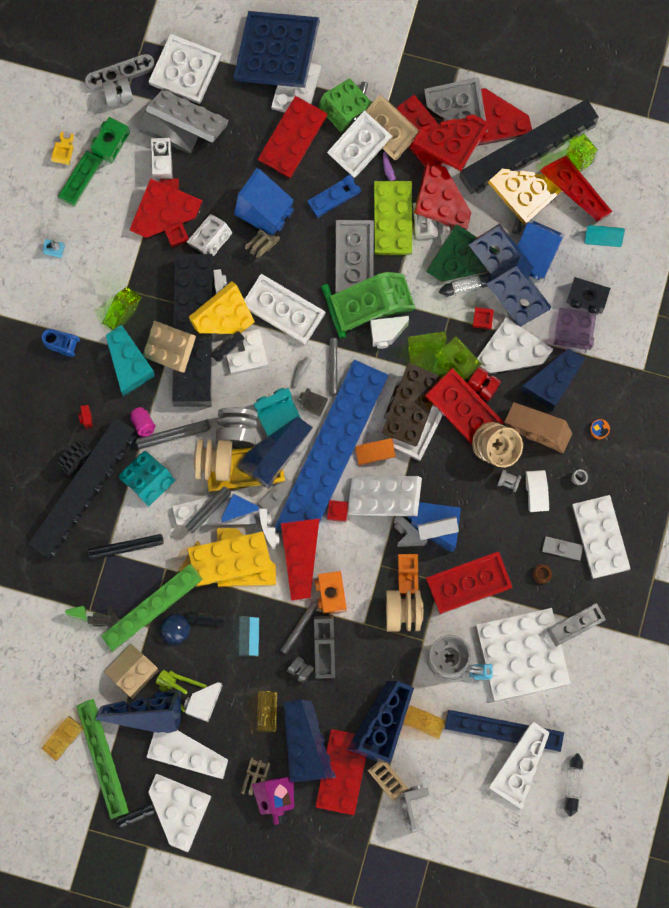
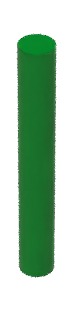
M322 285L321 288L339 339L345 338V331L341 329L330 297L332 294L329 285Z

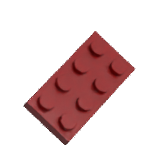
M295 95L259 156L258 161L291 179L328 114Z
M415 95L396 108L419 131L423 126L438 124ZM413 142L408 146L424 167L428 161L439 165L445 164L414 146Z
M450 368L425 394V397L471 445L473 436L480 426L488 422L504 423L453 368Z
M499 551L426 578L439 615L513 588Z
M331 729L327 754L330 756V765L332 771L335 772L336 778L321 780L316 808L355 815L366 757L347 750L355 736L354 733Z

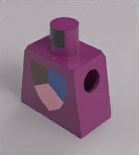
M290 776L253 783L252 788L260 813L262 815L272 814L274 825L285 823L284 811L294 808V783L290 782Z

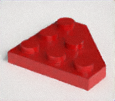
M481 89L485 117L490 125L487 129L488 132L483 135L478 145L519 138L532 130L528 114L488 89Z
M472 114L457 120L452 119L432 126H423L414 139L413 145L461 172L490 123Z
M428 161L425 165L414 213L451 227L458 224L467 230L472 212L447 168Z
M150 178L129 231L147 238L164 231L168 227L194 219L203 200Z

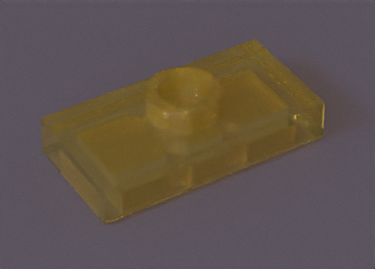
M258 691L257 731L276 732L277 692Z

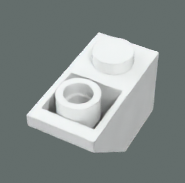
M170 138L151 139L153 179L156 181H160V179H173Z

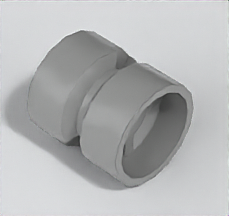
M127 77L117 80L116 83L111 81L102 84L108 107L118 105L119 101L123 103L133 101ZM122 89L123 93L117 94L116 90Z

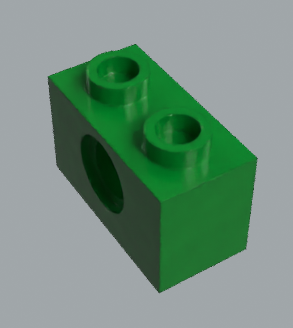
M108 117L106 121L102 122L99 128L100 133L92 139L90 147L93 154L112 164L129 136L130 131L127 125ZM107 137L113 138L111 142L104 141Z

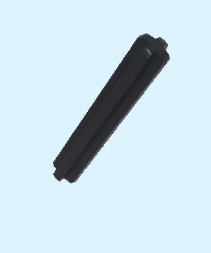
M156 534L88 549V556L92 560L163 545V535Z

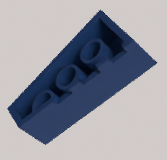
M387 681L347 750L380 763H391L414 688L399 681Z
M296 700L284 702L290 782L336 778L335 772L332 771L330 765V756L327 754L324 746L323 735H321L318 727L319 722L312 701Z

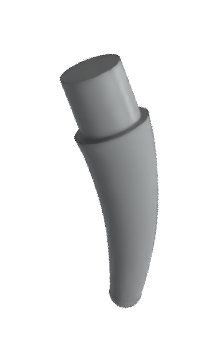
M305 357L298 366L292 385L293 388H296L300 378L312 361L308 357Z

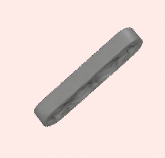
M144 54L94 71L86 76V86L91 91H98L103 89V83L111 81L116 83L117 80L127 77L130 80L150 73L155 67L154 59L152 56ZM147 60L149 66L145 67L143 61ZM135 63H138V66H139V69H140V70L137 71V67H136V64H135ZM126 66H132L134 68V71L130 74H126L124 72V68ZM109 72H115L116 78L109 80L106 78V75ZM101 75H103V78H104V81H105V82H103V83H102ZM91 79H95L97 84L93 85Z

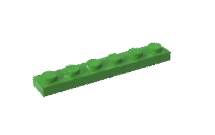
M189 564L101 635L111 651L117 650L199 584L203 578L194 566Z
M94 699L87 700L76 707L110 818L114 819L129 812L101 721L96 720L98 710Z

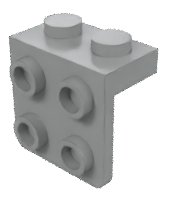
M422 785L411 787L410 791L403 793V797L400 798L402 810L406 809L408 816L404 818L406 829H411V833L417 832L410 800L429 796L428 787L423 788Z

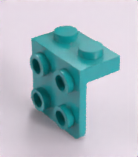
M289 388L277 389L273 392V395L269 397L262 396L254 403V409L258 412V418L267 437L297 416L301 418L292 400Z
M143 451L119 474V478L148 507L176 481L170 472L147 451Z

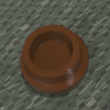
M540 564L534 568L533 578L537 583L545 584L550 581L552 571L549 566Z

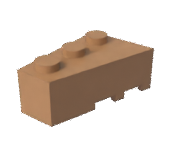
M514 402L504 422L507 427L514 429L526 438L563 454L572 436L566 420Z

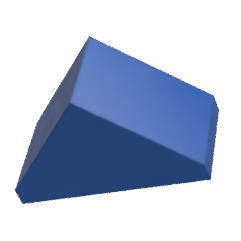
M233 493L221 516L222 522L258 511L259 507Z

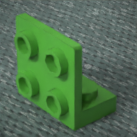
M349 78L324 93L318 108L327 113V118L343 133L347 130L351 120L362 114L364 110L366 111L372 102Z

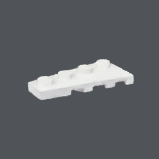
M243 488L231 491V495L202 525L257 526L254 512L222 522L221 519L233 493L251 502L248 489ZM214 496L172 506L177 526H186Z
M532 721L488 786L520 809L524 806L526 795L529 792L530 784L535 775L549 732Z
M178 730L172 733L154 732L147 754L149 759L223 779L228 759Z

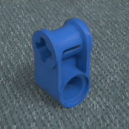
M47 329L42 334V341L47 349L66 356H75L74 350L77 342L80 341L78 336L54 329ZM49 336L56 337L53 343L46 342Z

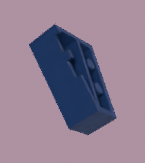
M570 349L566 350L525 383L521 391L549 409L554 410L582 366L585 358Z

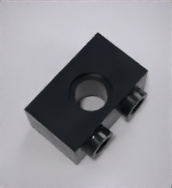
M574 277L566 303L576 309H587L592 314H602L611 288ZM584 294H589V295H591V296H592V300H586V299H584L583 295H584Z

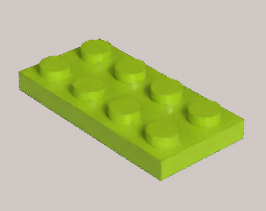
M374 181L375 255H412V181Z

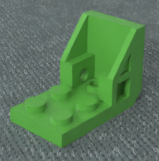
M381 273L330 296L342 331H348L377 317L386 318L416 309L406 278L401 273Z

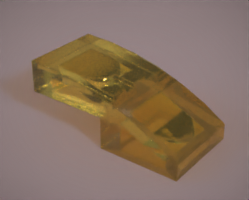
M68 716L41 749L57 761L67 748L74 743L84 728L72 717Z

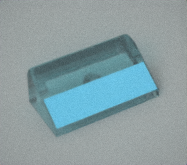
M239 617V656L259 657V617Z

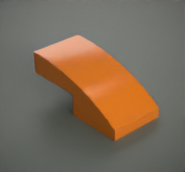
M392 438L355 446L358 465L396 458Z
M398 554V584L401 596H406L407 590H410L411 596H414L415 590H418V554Z

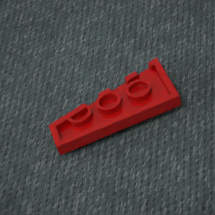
M567 155L544 166L540 170L543 175L597 222L608 217L613 212Z
M320 518L281 523L291 601L311 598Z

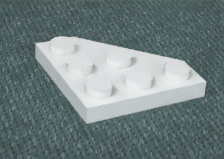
M505 318L474 362V365L481 367L489 375L533 366L538 367L544 364L553 348L508 318Z
M156 774L150 787L149 795L168 842L174 847L189 852L211 796Z

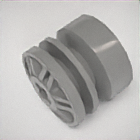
M240 407L218 410V417L220 418L217 419V424L225 428L217 429L216 444H218L219 440L232 441V448L256 446V432L250 430V428L257 427V422L254 420L258 419V412Z
M455 635L441 636L434 641L430 648L428 661L430 670L435 677L442 681L451 682L458 680L468 670L471 652L468 644L462 638ZM446 657H447V658L453 657V660H452L453 663H451V662L446 663V662H445V661H446Z

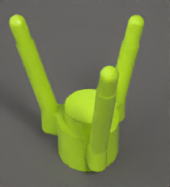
M163 670L156 680V683L160 685L159 689L161 691H169L174 687L186 694L187 691L176 684V679L198 687L207 688L205 684L180 676L172 671L168 673ZM181 704V710H182L183 712H185L186 709H185L184 706Z

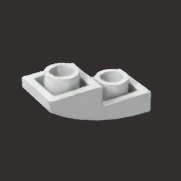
M545 470L526 471L528 510L530 512L549 511L548 485Z
M259 509L260 524L265 540L271 550H275L276 545H279V533H275V528H267V526H271V514H267V509Z

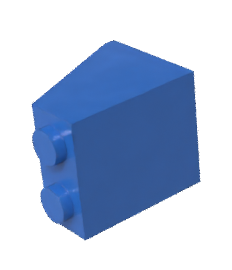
M256 168L238 194L234 215L274 236L277 230L281 231L285 218H290L294 210L292 208L293 199L260 169Z
M532 219L528 221L517 246L533 266L530 276L540 280V278H545L565 234Z
M419 502L418 515L408 516L407 521L411 522V525L418 530V525L456 516L459 527L461 508ZM458 532L429 539L449 552H454Z

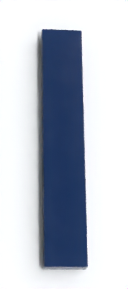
M448 710L444 729L517 744L529 725ZM544 728L549 732L544 749L561 752L564 732Z

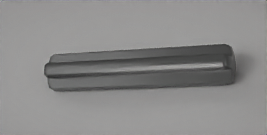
M225 486L222 487L189 521L186 529L194 533L231 495L230 490Z

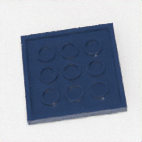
M248 11L233 76L234 80L305 88L320 23L319 17Z

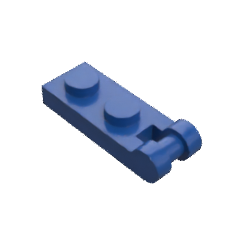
M348 175L342 181L308 200L307 203L315 216L319 218L359 194L361 189L354 183L352 175ZM348 186L350 190L345 192L343 188Z

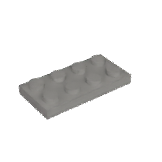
M164 89L148 104L146 109L147 112L212 143L227 127L229 121L219 114H214L204 107L195 105L189 100L178 97Z
M336 220V293L373 277L374 220Z

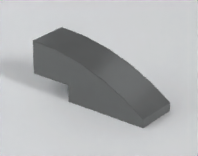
M146 110L138 125L139 132L154 138H170L171 147L190 154L198 139L197 135Z
M314 616L316 679L335 678L333 616Z

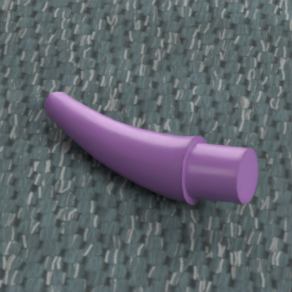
M383 152L385 175L389 181H395L396 177L389 162L387 152Z

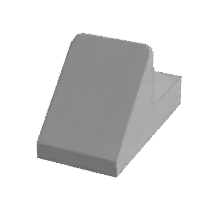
M397 516L394 519L395 529L401 534H406L397 547L425 546L428 540H420L419 531L405 518Z

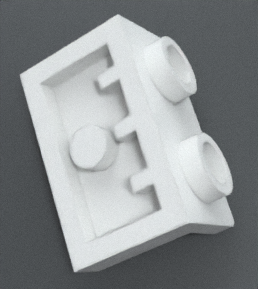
M210 214L187 243L202 254H213L214 256L225 241L229 239L232 231L224 221Z

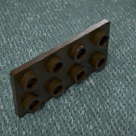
M408 363L401 381L395 385L383 418L386 419L382 433L411 446H418L433 405L425 397V394L441 376Z

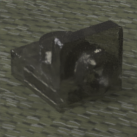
M306 388L305 392H301L298 402L300 403V409L321 417L328 398L313 393L311 389Z
M108 605V616H105L104 613H93V616H88V625L90 627H112L113 622L117 621V610H114L112 605Z

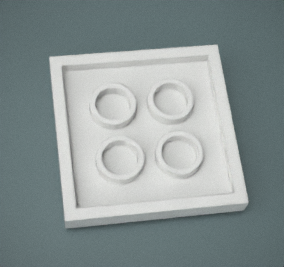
M170 34L149 79V85L170 91L177 96L200 104L222 57L221 53Z

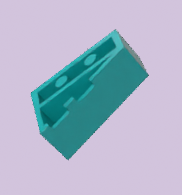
M122 325L106 335L120 389L124 397L155 376L154 371Z

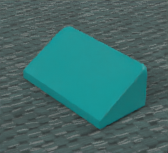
M588 225L585 231L584 243L587 245L621 247L625 229Z

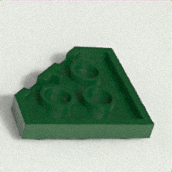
M455 224L426 272L439 281L444 282L488 272V270L469 246L470 241L477 237L458 224ZM490 246L492 251L499 252L498 250Z

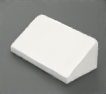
M413 203V213L415 210L416 203ZM414 213L415 238L417 240L438 238L437 221Z

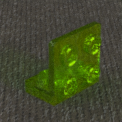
M446 332L408 337L407 347L410 363L437 375L445 374L450 369L446 349Z

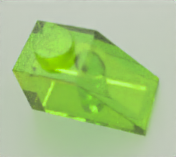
M124 288L115 295L102 323L111 330L116 329L120 325L124 326L135 312L142 297L130 288Z

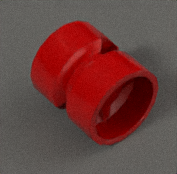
M478 367L467 384L475 392H479V396L488 402L502 381L494 376L489 377L487 371Z

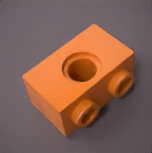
M341 571L318 574L315 586L316 591H320L321 599H318L319 611L323 610L324 615L347 612ZM327 589H334L336 595L333 598H328L325 595V591Z

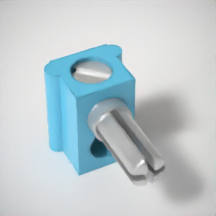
M45 239L43 254L62 258L65 244L55 239Z
M492 664L468 666L469 677H473L475 680L492 679Z

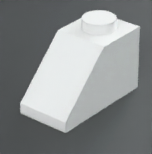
M409 316L371 320L373 347L377 346V348L382 349L392 345L408 326Z
M215 683L193 693L191 698L187 697L184 704L185 713L209 722L223 685Z

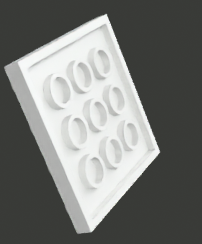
M552 608L476 625L484 662L493 666L492 679H489L494 702L571 684L561 645L555 646L547 629L556 625Z

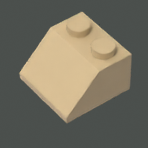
M130 644L104 673L133 699L158 673L159 669Z

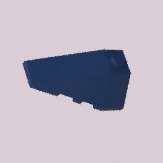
M297 416L249 450L237 468L269 489L313 427Z
M179 690L161 691L155 693V697L147 699L141 696L130 703L120 701L103 705L98 710L96 720L156 733H172L177 731L181 721V692Z

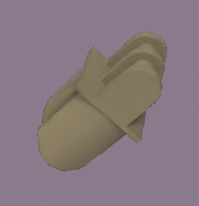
M259 229L258 234L245 245V249L248 251L252 248L250 253L252 255L257 253L256 258L259 259L266 251L270 252L271 248L280 240V237L272 236Z
M251 757L241 789L242 794H245L250 775L253 776L249 795H253L252 784L257 783L258 778L261 779L260 782L265 781L270 767L269 762L265 764L262 763V760L256 761ZM251 766L257 767L256 773L250 772ZM260 768L265 770L264 776L258 774Z

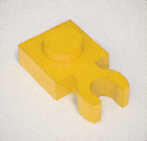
M64 132L60 133V143L55 142L51 157L53 162L70 165L74 151V145H71L74 142V134L71 133L70 138L65 139Z

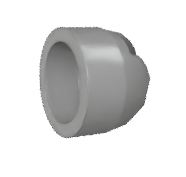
M579 469L572 473L571 480L576 485H582L587 482L588 475L586 471Z

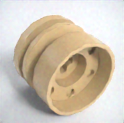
M488 422L476 430L472 446L476 456L483 461L497 467H508L518 461L522 454L523 442L519 433L514 429L499 423Z
M198 439L194 451L193 464L196 479H201L202 471H205V479L209 480L211 471H213L217 481H229L232 441L219 440L217 448H213L212 440L208 439L207 448H204V439Z
M387 590V632H400L401 623H406L407 631H411V623H414L415 631H420L423 621V601L420 590H415L414 599H411L410 590H407L405 599H401L399 590Z

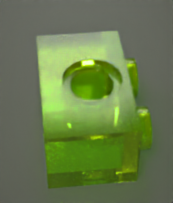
M583 133L579 137L576 135L569 141L566 155L576 168L582 172L594 163L598 149Z
M456 336L435 355L440 365L446 367L447 370L453 368L463 380L467 379L481 365L479 360ZM454 358H457L460 364H457Z

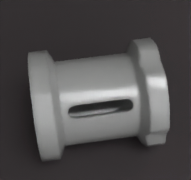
M503 469L497 486L503 485L516 492L521 476L506 473V470Z

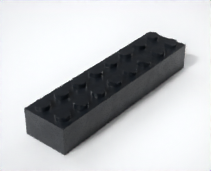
M175 254L174 328L195 335L196 338L185 372L173 369L172 403L174 407H212L213 333H199L196 331L189 316L213 297V254Z

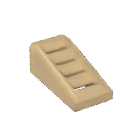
M377 762L368 770L392 801L408 789L388 763ZM384 765L385 769L376 775L375 772ZM389 771L391 775L381 781L380 778ZM392 778L396 780L389 787L385 786ZM399 784L401 787L392 794L390 790Z

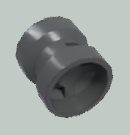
M298 656L287 672L295 675L298 681L303 683L314 668L311 665H306L304 660Z

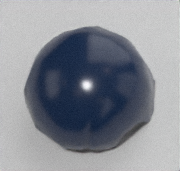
M180 614L169 615L160 626V636L169 645H180L190 633V624Z

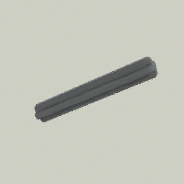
M203 420L137 438L136 444L138 449L205 432L210 430V424L208 420Z

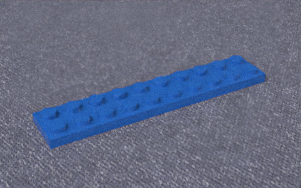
M354 359L274 527L276 532L282 534L281 523L320 518V523L388 379V374Z

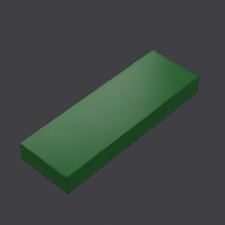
M86 150L59 193L58 198L75 207L103 162V159Z

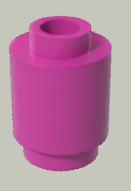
M142 407L134 409L130 414V420L140 436L151 435L156 426L148 411Z

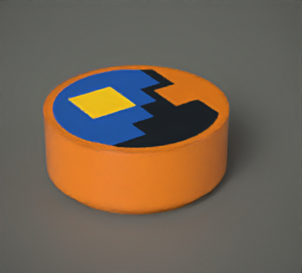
M602 419L595 420L590 427V433L596 439H604L610 431L609 424Z

